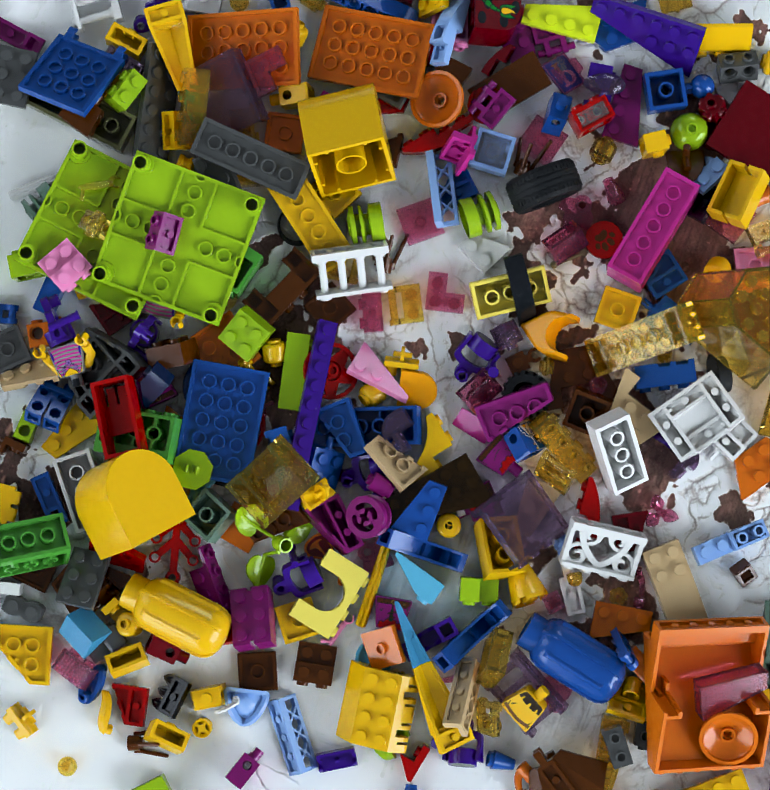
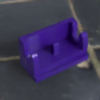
M354 746L316 753L320 773L358 765Z

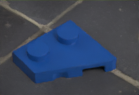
M468 170L462 171L459 177L455 176L454 173L456 200L467 197L475 198L479 191ZM449 178L447 180V183L443 187H445L449 183ZM447 192L441 198V201L446 205L452 200V196Z
M669 248L665 251L645 284L655 300L688 281V277Z

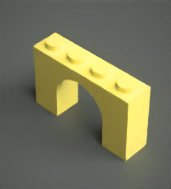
M328 548L318 565L334 574L343 585V598L341 602L331 610L321 611L302 599L297 598L288 615L326 639H329L330 636L333 638L339 629L337 627L339 621L345 620L349 613L347 608L350 604L354 605L359 597L357 592L360 587L364 588L370 579L367 577L369 572Z

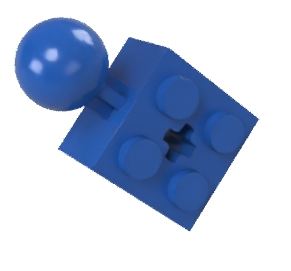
M683 68L644 73L642 76L647 115L685 110L688 106L687 94H693L701 99L702 97L705 98L708 92L712 94L715 88L713 79L706 74H699L690 83H685ZM663 88L665 89V91H668L667 95H664L661 92Z

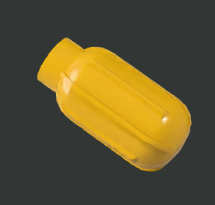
M135 573L126 584L119 600V606L132 612L134 621L142 629L199 658H207L218 652L230 632L232 622L231 615L227 609L167 578L150 580Z

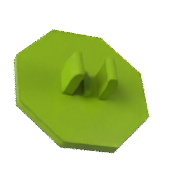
M188 449L175 457L173 470L182 487L197 490L210 482L213 465L205 452Z

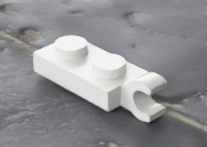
M560 564L563 577L558 578L567 616L586 612L577 574L571 575L570 569H566Z

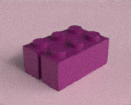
M268 585L250 587V591L247 588L229 590L233 647L239 652L256 650V646L259 649L277 647L273 590Z

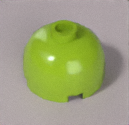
M689 112L684 113L673 121L670 127V137L677 148L683 150V146L689 144L691 151L705 143L708 137V126L700 115Z

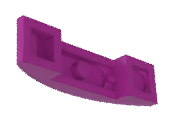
M0 17V39L16 48L40 53L46 43L44 39Z

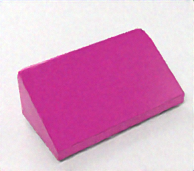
M462 407L452 424L485 444L487 439L478 417Z

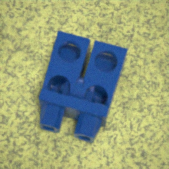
M53 380L45 381L37 389L26 407L24 420L41 426L43 422V428L58 434L73 404V390L70 389L68 384H65L64 388L58 387V382H53Z

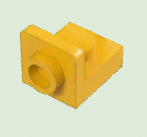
M119 596L114 597L101 609L105 616L109 615L115 622L120 614L129 612V610L119 606Z

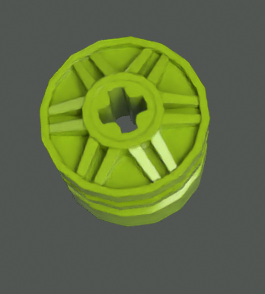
M490 191L484 192V198L481 194H477V204L474 203L471 197L457 201L460 218L469 239L481 236L482 226L485 227L488 233L492 232V226L496 231L501 229L499 207Z
M380 202L368 203L366 213H363L360 205H357L358 214L353 213L352 206L348 207L346 218L349 236L353 244H358L357 237L361 236L363 243H366L367 235H371L373 242L386 240Z

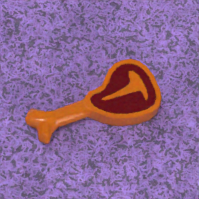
M320 533L310 537L304 545V551L307 553V556H313L314 559L322 560L328 548L334 550L333 546ZM338 578V585L343 586Z

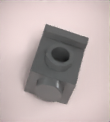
M646 721L643 724L634 722L633 744L638 746L639 750H647V740L642 739V735L647 733Z

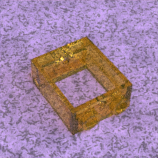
M495 627L487 637L483 646L476 683L481 684L485 688H495L506 673L514 632Z

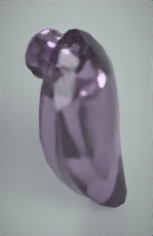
M612 73L591 75L583 81V86L587 90L600 95L621 93L626 86L621 77Z

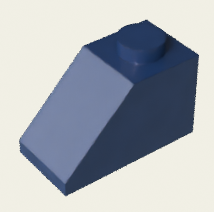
M158 361L153 366L148 365L142 372L144 377L140 381L143 404L146 409L166 390L175 377Z

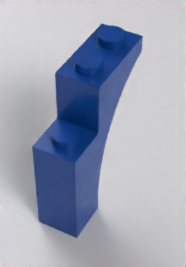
M392 528L378 536L376 544L460 573L463 572L468 555L422 540Z
M498 599L482 611L468 626L459 632L460 634L453 637L432 660L445 674L482 639L505 621L512 612L501 599Z

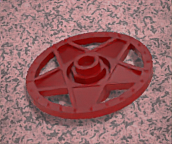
M334 343L333 347L341 350L331 356L324 388L325 394L322 397L327 400H335L348 395L358 381L357 378L347 374V369L345 368L348 357H350L352 362L355 356L347 347L339 343ZM311 351L307 354L303 364L304 380L306 378ZM339 383L350 384L343 393L336 395Z

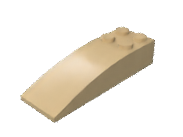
M673 539L644 550L641 558L665 620L708 618L679 540Z

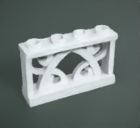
M571 516L558 560L566 569L577 568L584 573L590 574L594 572L605 578L612 576L622 582L634 581V576L648 539L644 532ZM578 530L580 541L572 542L575 531ZM591 534L597 535V538L595 540L587 541V539L592 540V538H590ZM604 537H608L609 545L615 553L597 560L591 553L589 546L596 545ZM615 540H621V543L617 544L620 548L614 545ZM633 544H636L633 556H631L627 552ZM575 546L582 547L574 551V554H580L579 558H572L569 556V551L571 548ZM623 556L629 559L630 565L628 568H617L619 563L625 565L622 559Z

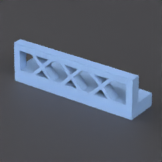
M433 150L425 151L434 223L437 229L460 225L452 163L447 161V165L442 170L436 164L439 154H434ZM443 174L450 180L445 187L439 184ZM445 192L452 196V200L448 205L441 201ZM448 210L454 214L455 220L444 222L443 216Z
M295 693L269 701L267 706L289 776L300 775L317 768L318 764ZM289 699L292 704L291 711L287 709L285 701ZM293 718L297 720V729H294L292 726ZM299 737H301L304 742L302 748L299 747L297 742ZM305 755L309 758L311 764L305 767L303 761Z

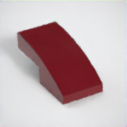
M509 44L500 49L488 60L481 72L491 76L500 61L505 64L508 63L517 47Z

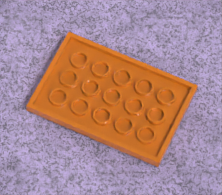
M325 4L307 77L313 80L349 87L374 83L376 92L418 100L431 49L429 41L435 24Z
M298 7L187 15L198 92L300 85L301 65Z

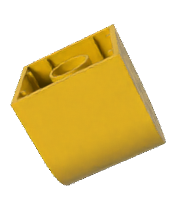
M374 83L297 102L306 155L321 197L396 180L388 137Z
M144 449L128 451L93 467L82 476L75 492V507L78 517L100 560L133 549L196 514L171 465L159 454Z

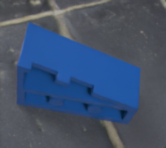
M694 358L684 361L632 367V371L640 376V379L634 385V390H640V393L651 392V388H659V391L670 390V386L678 385V389L687 388L689 384L697 381Z

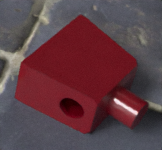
M153 634L150 635L144 647L146 653L174 665L176 660L186 664L190 657L189 653ZM169 648L173 649L171 653H167L166 650Z

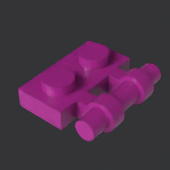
M530 27L535 46L543 44L544 47L543 50L537 51L538 58H549L553 54L560 52L564 54L576 48L574 41L567 43L566 36ZM560 41V45L550 47L549 42Z
M493 80L482 88L483 91L477 99H473L472 105L468 109L472 114L479 109L481 113L477 118L491 130L497 126L517 101L503 88L496 94L493 90L498 84ZM488 96H491L493 99L486 107L483 106L482 103Z

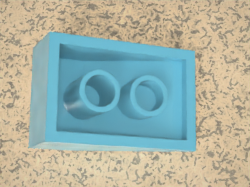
M396 551L395 556L415 594H417L416 599L424 605L427 603L432 605L445 585Z

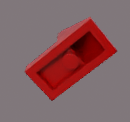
M425 743L421 747L417 746L413 753L414 759L404 753H400L406 778L410 783L430 751V747Z

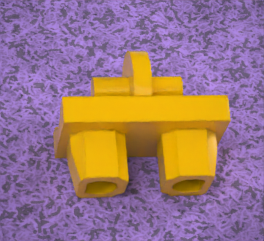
M402 346L401 351H394L393 356L385 355L384 366H386L392 376H396L397 368L418 370L419 359H412L413 353L405 352L406 346Z
M323 478L299 495L301 498L300 504L305 510L308 508L311 511L336 494V492L329 486L327 479Z
M19 702L6 710L7 713L3 716L6 724L10 725L15 722L18 726L14 731L18 740L24 737L28 738L39 730L35 725L36 720L32 716L36 710L33 709L29 712Z

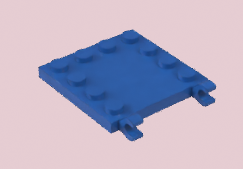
M71 26L65 35L58 34L19 83L18 89L23 93L86 117L125 66V61L128 57L125 54L127 48L119 46L112 55L77 41L79 35L75 33L78 29Z

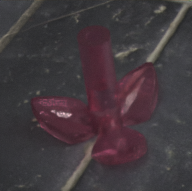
M657 494L651 500V507L656 513H649L646 517L647 527L658 525L660 517L669 523L679 519L677 513L672 509H662L665 503Z

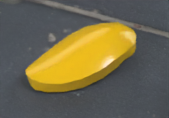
M102 690V701L98 714V728L103 735L104 733L110 735L113 729V725L108 724L112 710V698L107 690Z

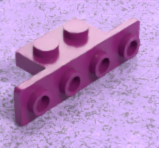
M210 543L200 546L197 550L203 566L189 571L198 594L227 609L231 615L229 588L223 578L215 552Z

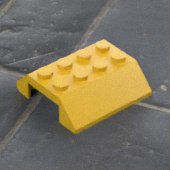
M351 660L336 735L356 745L384 752L406 753L407 744L402 742H408L409 737L396 734L397 730L408 731L411 729L409 724L412 723L415 706L409 704L415 705L417 700L404 696L405 692L418 693V687H415L417 684L414 674L407 673L402 675L370 667L369 663Z

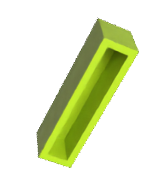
M287 333L278 409L299 411L305 382L303 364L313 345L311 335Z

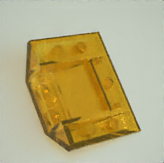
M280 434L243 471L228 482L225 487L258 524L265 529L321 477L286 438Z

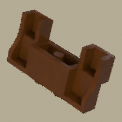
M295 246L281 260L291 270L288 275L266 297L254 288L241 301L270 325H273L285 312L289 314L295 308L294 303L298 299L303 300L309 293L307 290L310 285L319 277V269Z

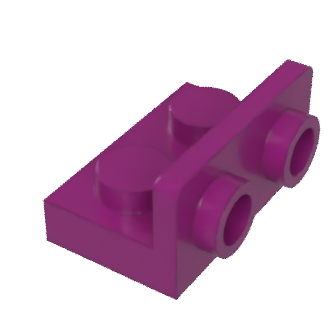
M154 211L150 220L149 233L145 239V249L174 256L184 218L163 211Z

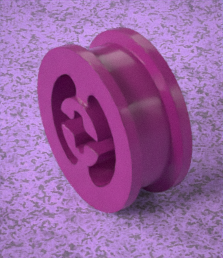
M369 494L356 497L347 507V525L351 532L359 538L368 539L380 536L391 525L392 513L390 506L379 495ZM368 503L373 507L364 508V505ZM373 525L374 528L370 530L365 526Z

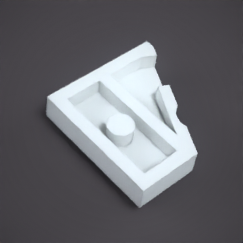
M481 236L471 239L467 237L458 246L483 274L511 249L506 245Z

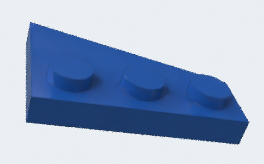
M350 397L320 408L319 418L336 438V441L349 458L367 453L363 448L367 443Z
M429 479L392 524L391 528L427 541L448 486Z

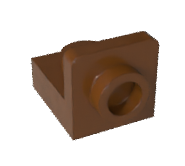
M10 436L0 439V455L5 454L8 446H10V451L19 455L21 452L27 453L30 447Z

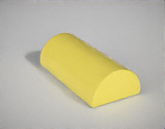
M544 264L526 268L535 306L552 302ZM507 273L469 282L470 295L477 320L516 311Z

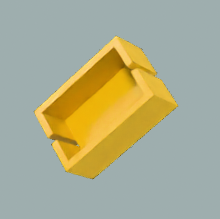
M730 159L706 211L712 219L727 224L729 222L733 226L747 230L770 181V177L764 169L751 165L747 167L745 163Z

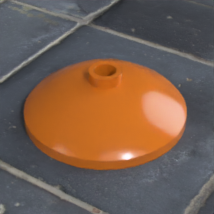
M434 70L424 74L418 100L410 99V106L414 117L421 124L430 128H441L449 125L457 118L463 106L464 92L462 85L453 74L443 70Z
M730 711L721 712L711 716L702 725L699 732V744L704 755L711 761L721 765H735L744 762L755 752L758 745V732L754 723L745 715Z

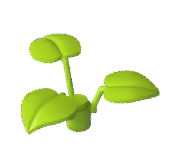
M248 504L237 509L235 514L237 530L247 537L253 536L256 530H259L272 538V546L276 549L265 552L262 556L254 555L247 562L246 574L254 586L265 585L274 572L275 560L268 555H280L281 552L289 553L293 548V544H299L308 537L313 528L310 523L285 531L283 535L274 536L259 527L265 519L264 511L260 506Z

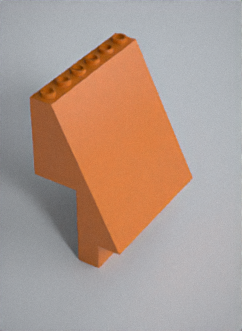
M763 616L653 621L652 631L643 632L647 762L654 774L719 771L725 769L736 770L741 768L754 769L764 766L770 734V700L761 690L759 684L770 625ZM727 711L741 713L754 723L758 732V745L752 756L744 762L735 765H721L708 759L702 752L699 744L700 729L707 719L717 713Z

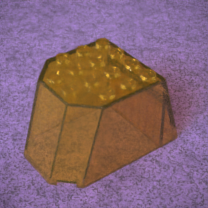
M770 266L696 273L677 303L678 309H681L683 331L752 389H757L770 374Z

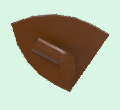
M685 144L682 151H667L665 153L668 168L693 182L701 174L704 167V150L691 151V146Z

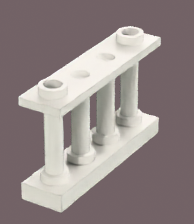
M70 0L75 16L72 18L74 28H78L80 33H85L84 24L110 17L111 19L115 18L117 23L125 22L119 0H110L112 7L109 10L80 17L78 7L101 0Z
M381 240L310 250L312 264L316 263L319 269L321 289L315 290L317 300L329 301L335 297L370 292L386 293L392 290L391 280L385 279L383 256L385 253H389L387 241ZM373 255L376 259L378 281L367 283L364 258L365 256ZM346 259H356L359 284H347ZM328 261L337 262L340 287H328L326 263Z

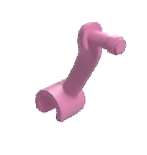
M353 615V619L350 622L346 621V619L342 621L333 638L331 637L330 640L322 638L320 642L327 643L329 646L333 645L346 625L354 622L355 616Z

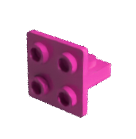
M472 126L467 135L454 130L439 153V159L456 164L455 176L459 177L462 171H466L469 160H473L475 157L476 149H474V145L478 139L476 126Z

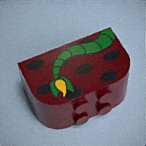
M470 0L467 44L500 47L507 44L519 24L520 17L523 16L524 4H521V0Z

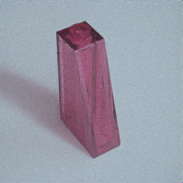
M754 663L694 678L696 713L702 721H706L711 716L724 712L768 689L769 673L767 669H764L760 663Z

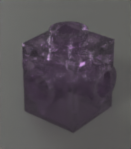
M514 319L490 330L499 351L506 348L508 351L518 347V342L524 340Z

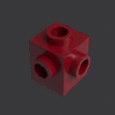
M708 92L705 98L702 97L699 101L698 109L701 118L718 125L727 112L724 98L719 94L713 95Z

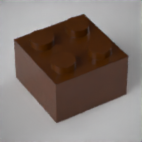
M188 335L176 337L175 339L160 340L159 342L151 343L152 347L145 349L148 365L153 366L158 361L168 369L190 364L194 359L200 360L195 337L188 338Z
M577 386L562 425L589 435L585 422L608 412L613 399Z

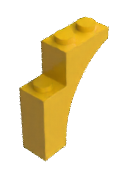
M430 413L425 417L427 438L423 452L416 463L421 467L425 466L428 470L414 482L441 468L442 464L439 459L434 460L433 457L452 446L451 441H453V438L448 430L443 431L440 426L443 422L438 414L434 416L433 413Z

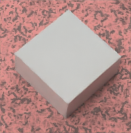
M0 580V594L23 595L24 583Z

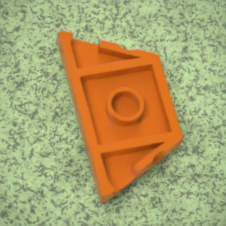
M768 437L759 440L741 453L734 461L740 499L742 501L770 481V439Z

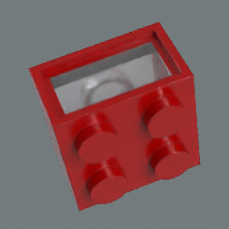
M597 94L588 99L589 102L585 105L580 103L571 108L572 111L569 112L567 120L577 139L610 123L616 114L605 94L602 96Z

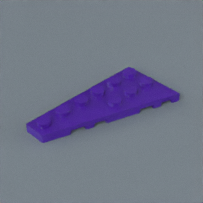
M593 0L591 13L673 68H683V74L688 78L690 77L707 27L623 0Z

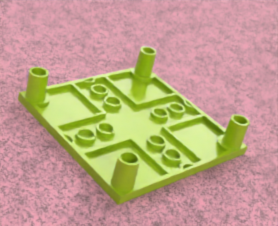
M75 139L13 260L48 277L37 263L68 238L74 247L93 266L90 270L92 272L131 167L86 145L85 142ZM91 275L85 280L80 278L76 282L77 287L73 289L74 291L134 321H137L147 301L144 298L90 279Z
M137 150L90 279L219 326L266 198ZM154 211H163L184 218L174 256L145 249V239L149 233L150 220Z

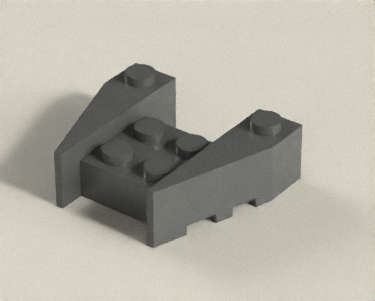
M96 327L85 329V332L91 337L89 342L96 352L92 370L82 374L85 385L73 388L71 377L68 378V385L76 396L77 405L90 420L97 419L90 383L109 379L118 369L123 375L134 376V379H138L148 366V362L139 352Z

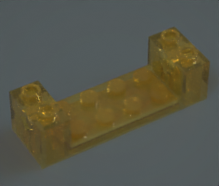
M690 301L584 341L596 376L600 377L705 338L693 302Z

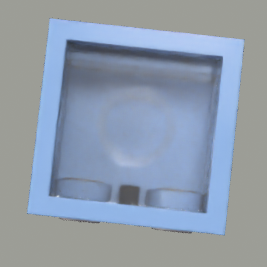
M480 127L478 139L474 145L476 154L474 159L469 161L468 167L504 178L517 138Z

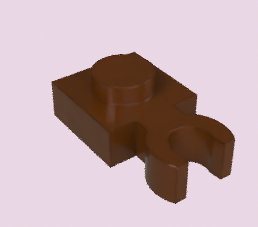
M536 348L530 349L527 355L520 351L505 358L513 376L516 372L520 373L531 368L529 362L536 363L541 360V357L534 359L531 356L532 352L537 350Z

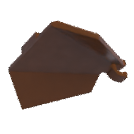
M540 747L533 751V756L540 766L529 770V790H604L608 762L560 749L550 759L546 758Z

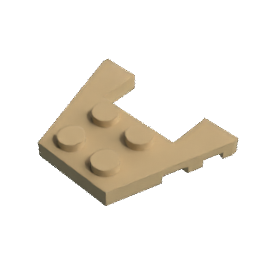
M626 367L610 411L621 407L630 414L636 438L640 445L659 433V431L648 417V414L652 411L629 394L640 379V376Z

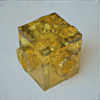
M87 209L78 227L84 230L83 234L92 239L96 237L104 240L111 222L105 218V213L99 210L93 212Z

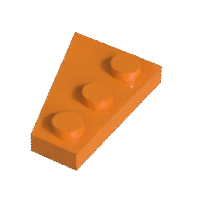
M596 600L589 636L593 638L612 636L610 631L615 627L622 634L650 631L653 612Z

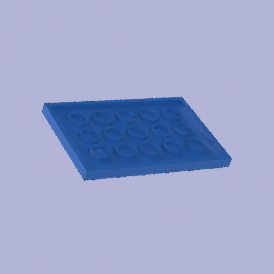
M194 359L176 457L188 449L205 452L213 465L210 480L250 487L270 372Z

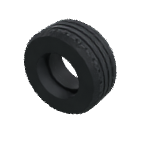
M565 158L545 164L507 182L505 189L514 211L520 215L570 197L579 192L583 184L574 161L570 158Z

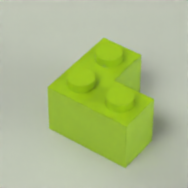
M460 576L458 599L462 601L463 605L475 606V602H482V605L490 606L498 600L499 580L483 581V578Z

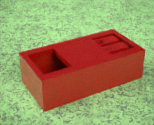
M125 374L90 383L105 460L113 459L131 450H149L134 376ZM125 383V385H122V386H118V387H117L120 404L118 403V398H117L116 389H115V388L106 389L107 397H108V402H109V407H108V406H107V401H106V396H105L104 387H108V386H112V385H116V384ZM134 432L137 448L116 453L113 437Z

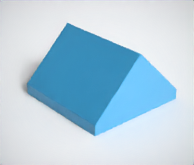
M83 608L68 614L58 631L83 659H86L112 633L94 611Z

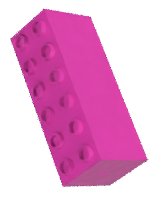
M666 167L608 263L607 275L640 293L697 199L700 185Z

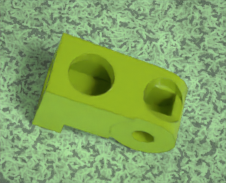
M24 410L13 437L32 444L38 426L24 420Z

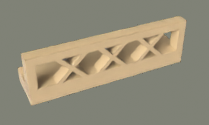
M462 658L457 663L442 722L444 728H458L462 737H468L483 674L477 658Z

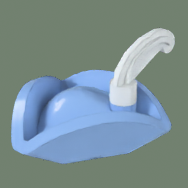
M226 687L224 690L226 706L215 710V713L220 714L228 711L236 724L249 726L256 722L265 711L270 694L267 691Z

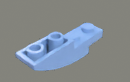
M452 0L449 3V7L444 9L439 16L429 41L434 46L430 60L432 66L449 65L456 34L463 32L470 0Z
M762 518L706 540L692 547L691 551L697 565L700 566L770 537Z

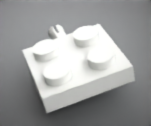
M743 420L729 433L712 444L713 448L705 456L712 461L720 453L730 462H734L759 434Z

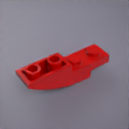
M470 114L466 117L461 115L452 126L442 127L438 135L434 128L430 131L425 129L418 134L419 138L414 141L412 139L406 141L403 144V148H401V153L403 155L426 154L425 151L428 150L440 151L454 130L461 132L471 126L474 120Z
M587 477V480L583 479L581 485L583 495L582 499L578 498L576 509L578 514L585 516L584 519L600 522V503L597 487L593 477ZM591 534L590 537L597 538V535ZM575 546V547H573V548H574V549H578V548H582V547H581V546Z

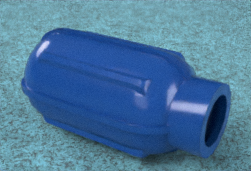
M534 612L515 643L529 652L532 662L541 671L594 703L602 704L608 702L618 692L626 676L625 662L618 658V653L562 619L552 618L547 620Z

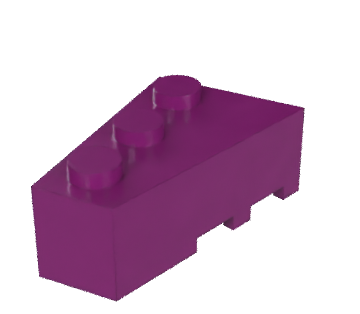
M338 493L313 510L309 511V509H306L303 512L311 520L310 524L343 556L364 546L361 538L354 535L349 529L346 522L347 509Z

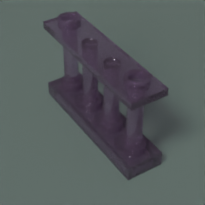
M517 646L509 655V663L492 677L486 672L482 676L481 681L484 689L488 692L490 691L500 703H502L504 698L518 691L527 682H532L536 690L541 685H544L549 690L550 694L546 697L549 705L527 732H524L520 727L525 735L533 738L537 732L536 725L553 711H557L561 715L567 710L569 704ZM519 667L523 672V676L503 692L496 683L512 669Z

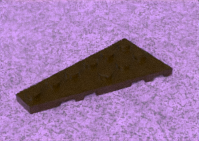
M466 453L409 485L401 493L397 492L385 499L392 513L391 524L398 519L429 479L448 486L437 515L495 504Z

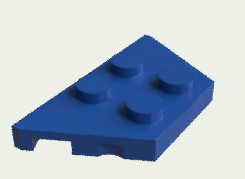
M637 0L632 3L646 8L647 0ZM602 19L600 20L595 42L605 53L635 43V41Z

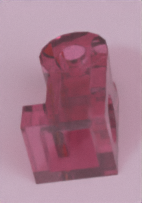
M557 590L541 597L549 615L565 608Z

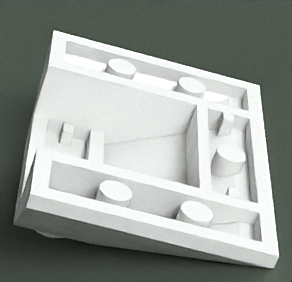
M712 370L648 414V417L681 463L703 451L729 433L746 418Z

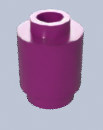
M378 472L370 473L365 481L367 484L366 488L382 498H389L395 488L388 478Z

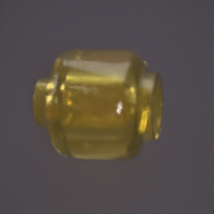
M597 137L589 150L591 160L601 166L609 164L617 152V146L611 137Z

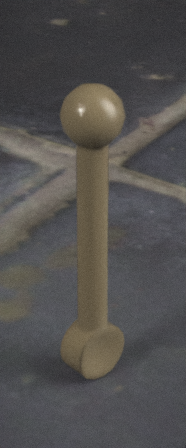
M582 249L580 253L557 262L552 261L550 265L552 268H557L562 263L580 256H587L588 251Z

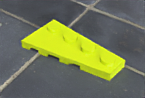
M526 4L520 24L594 44L601 19L590 12L592 6Z

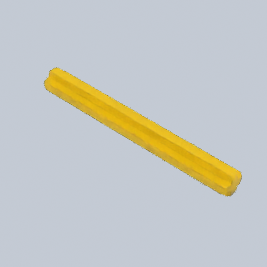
M380 546L357 616L356 625L359 627H366L391 551L389 548Z

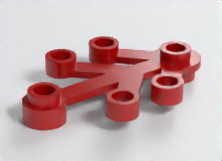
M185 521L160 533L159 541L151 538L153 543L158 544L166 534L173 530L172 538L157 551L151 552L149 560L157 563L171 549L170 567L165 578L169 579V576L174 574L176 576L175 582L177 583L181 580V575L177 571L179 550L187 558L190 566H196L199 563V557L194 555L180 539L182 531L189 538V544L192 547H197L201 544V538L192 532ZM194 537L199 540L197 545L192 544ZM154 553L158 555V560L156 561L152 559V554ZM191 557H195L197 559V562L195 564H192L190 562Z

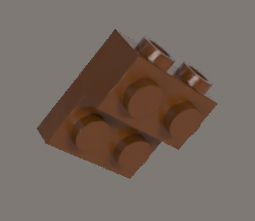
M299 641L293 680L297 681L296 684L308 686V683H314L316 688L327 689V686H331L337 646Z

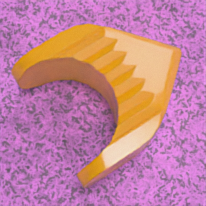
M549 311L521 324V328L533 346L542 354L554 360L567 362L568 356L558 352L556 349V337L563 327L569 324H579L580 318L570 313Z

